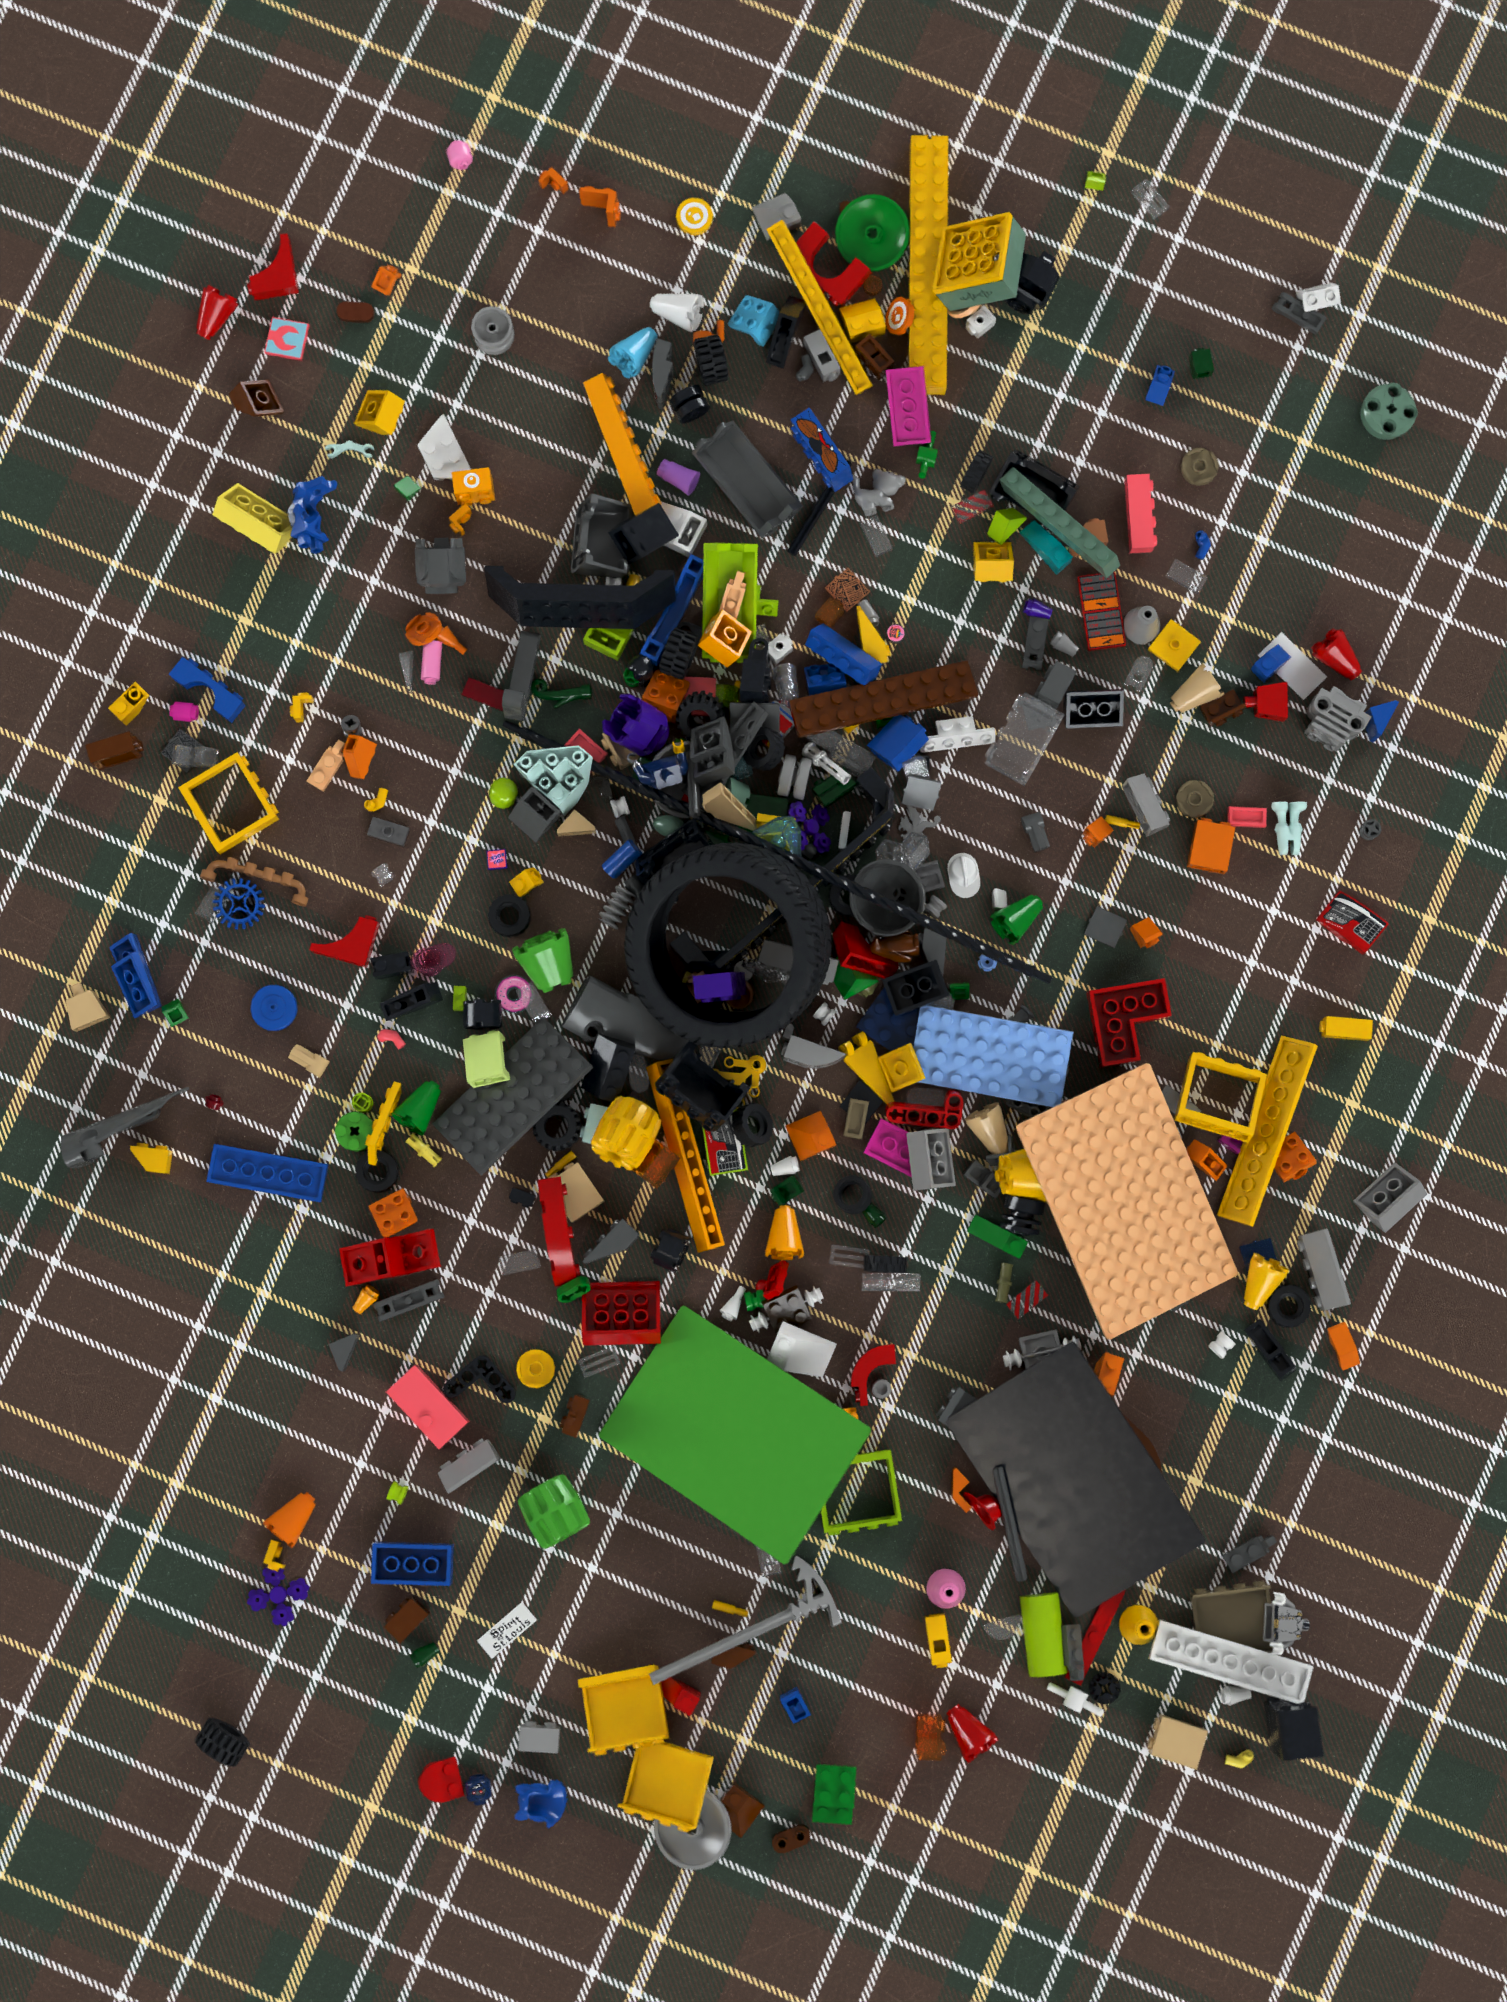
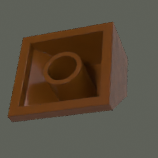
M269 379L239 382L229 393L236 410L255 417L284 413Z
M734 1781L720 1798L729 1814L731 1831L740 1838L743 1837L765 1806Z

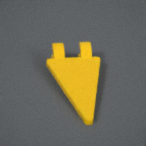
M864 1031L852 1037L853 1042L859 1046L856 1050H854L850 1041L838 1047L839 1051L846 1054V1057L843 1059L844 1062L886 1104L894 1102L888 1082L878 1061L873 1041H868Z

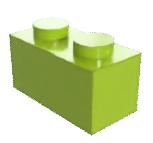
M454 986L453 1010L463 1011V1001H467V987Z

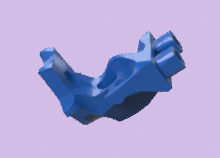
M323 476L308 482H297V486L293 489V502L288 508L289 522L292 527L291 537L298 541V547L302 549L310 547V552L313 554L323 551V543L329 540L326 534L321 532V516L316 510V505L323 499V495L337 488V481H328Z

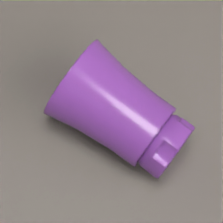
M666 459L661 462L657 470L659 477L680 489L687 496L692 494L700 478V472Z

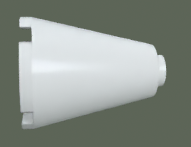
M656 294L655 297L651 298L650 308H652L653 313L687 331L692 332L698 328L702 319V314H699L700 307L704 308L702 295Z

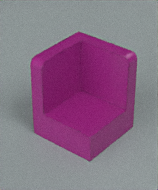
M1221 1135L1217 1140L1237 1155L1241 1152L1240 1149L1243 1141Z

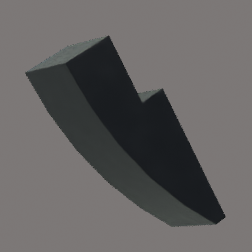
M1261 1319L1244 1330L1280 1382L1296 1371L1294 1363Z

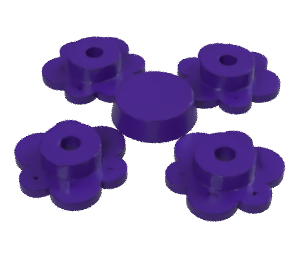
M800 801L791 803L788 815L791 818H796L795 822H804V831L795 829L789 835L792 846L794 848L797 847L799 851L804 850L805 846L808 845V840L806 839L808 834L814 835L813 846L816 847L818 853L828 852L831 845L830 838L826 837V834L823 832L817 833L819 825L824 826L830 820L827 809L817 804L811 811L812 819H806L805 814L807 811L803 808Z
M264 1568L262 1574L265 1577V1582L271 1583L275 1587L270 1590L269 1594L264 1593L263 1589L251 1590L248 1594L247 1604L251 1605L253 1611H259L260 1608L265 1609L267 1602L271 1600L273 1603L278 1604L276 1609L272 1611L274 1616L272 1619L273 1623L286 1626L288 1622L293 1621L294 1614L291 1612L292 1608L290 1606L286 1607L282 1602L286 1600L287 1594L292 1596L294 1601L299 1600V1598L305 1600L308 1597L307 1591L310 1587L308 1584H305L306 1582L303 1578H299L296 1581H291L290 1587L286 1591L284 1587L278 1586L280 1580L285 1578L283 1574L284 1569L279 1568V1571Z

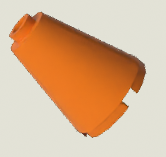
M307 1492L305 1494L300 1493L268 1517L262 1524L277 1538L285 1541L290 1548H293L316 1506L314 1503L315 1498Z

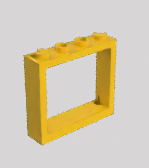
M238 752L178 787L215 850L220 855L279 820L276 815L279 813L274 803L270 804L267 798L270 796L265 788H260L257 783L260 781L254 771L250 772L247 767L250 763L245 755L241 757ZM238 763L268 815L221 842L191 790Z
M1192 1052L1188 1059L1174 1121L1248 1143L1254 1134L1267 1074L1262 1073L1258 1069L1245 1068L1238 1063L1225 1062L1221 1058L1208 1057L1201 1052ZM1196 1065L1257 1083L1248 1127L1186 1109Z

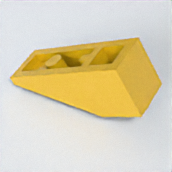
M856 606L861 649L880 663L888 662L887 656H890L889 645H885L884 640L862 608Z

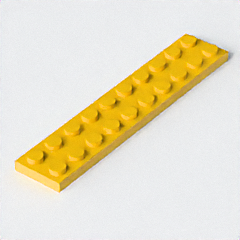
M1281 1035L1266 1077L1253 1137L1248 1143L1244 1141L1242 1143L1241 1152L1237 1157L1217 1216L1251 1227L1254 1226L1318 1046L1316 1044Z

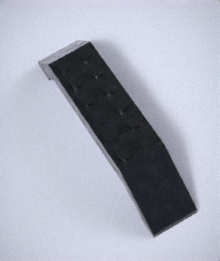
M504 566L484 567L488 596L520 626L635 629L676 601L674 570H655L654 574L636 585L625 586L519 583L504 571Z

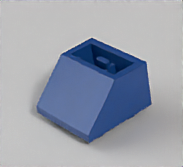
M828 663L804 667L808 696L846 688L844 673L835 665Z

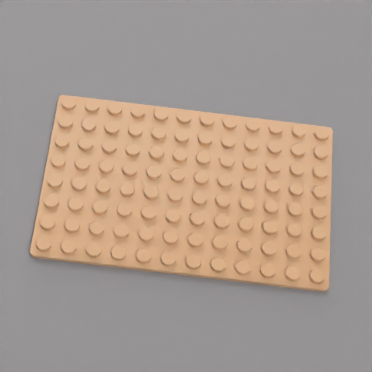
M1149 1063L1138 1066L1016 1125L1017 1133L1106 1339H1113L1237 1276V1268Z

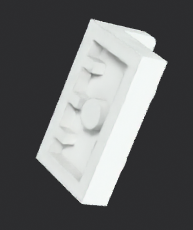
M1334 283L1296 291V297L1302 300L1305 312L1341 303L1339 286Z

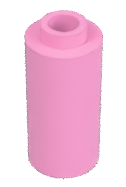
M433 640L431 643L423 645L421 680H424L425 684L432 685L440 681L442 642Z

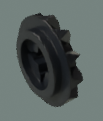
M1108 1672L1096 1674L1089 1683L1091 1697L1103 1705L1112 1704V1702L1118 1699L1121 1692L1120 1682L1113 1674ZM1098 1683H1100L1101 1685H1106L1109 1683L1108 1688L1111 1694L1107 1692L1101 1694L1102 1689L1100 1688V1685H1098Z

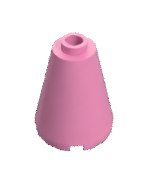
M943 1568L935 1571L930 1576L926 1591L928 1598L934 1605L948 1609L957 1606L963 1600L966 1587L959 1573ZM951 1589L949 1594H945L946 1590Z

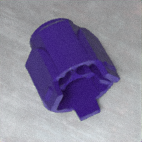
M620 694L619 698L623 701L615 708L610 721L605 719L602 721L603 733L610 736L613 742L640 756H646L661 749L669 735L666 714L631 694Z

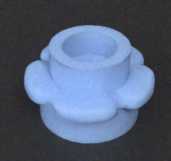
M983 954L979 957L978 966L984 971L989 972L992 968L996 967L997 961Z

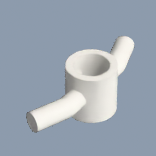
M1049 1682L1047 1690L1065 1698L1063 1705L1079 1713H1081L1082 1708H1085L1099 1717L1103 1715V1709L1086 1701L1089 1694L1073 1686L1067 1691Z

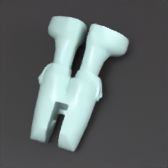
M1272 802L1271 808L1278 817L1275 832L1277 834L1279 854H1288V840H1290L1291 855H1299L1301 832L1303 829L1301 824L1298 823L1300 812L1307 808V802ZM1287 810H1289L1290 816L1289 826L1286 823Z

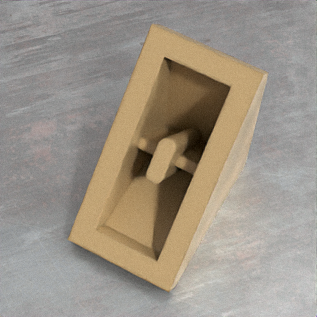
M574 809L557 829L558 837L596 834V828Z

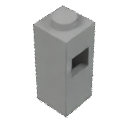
M821 330L805 336L803 344L822 381L828 380L830 382L838 378L840 366Z

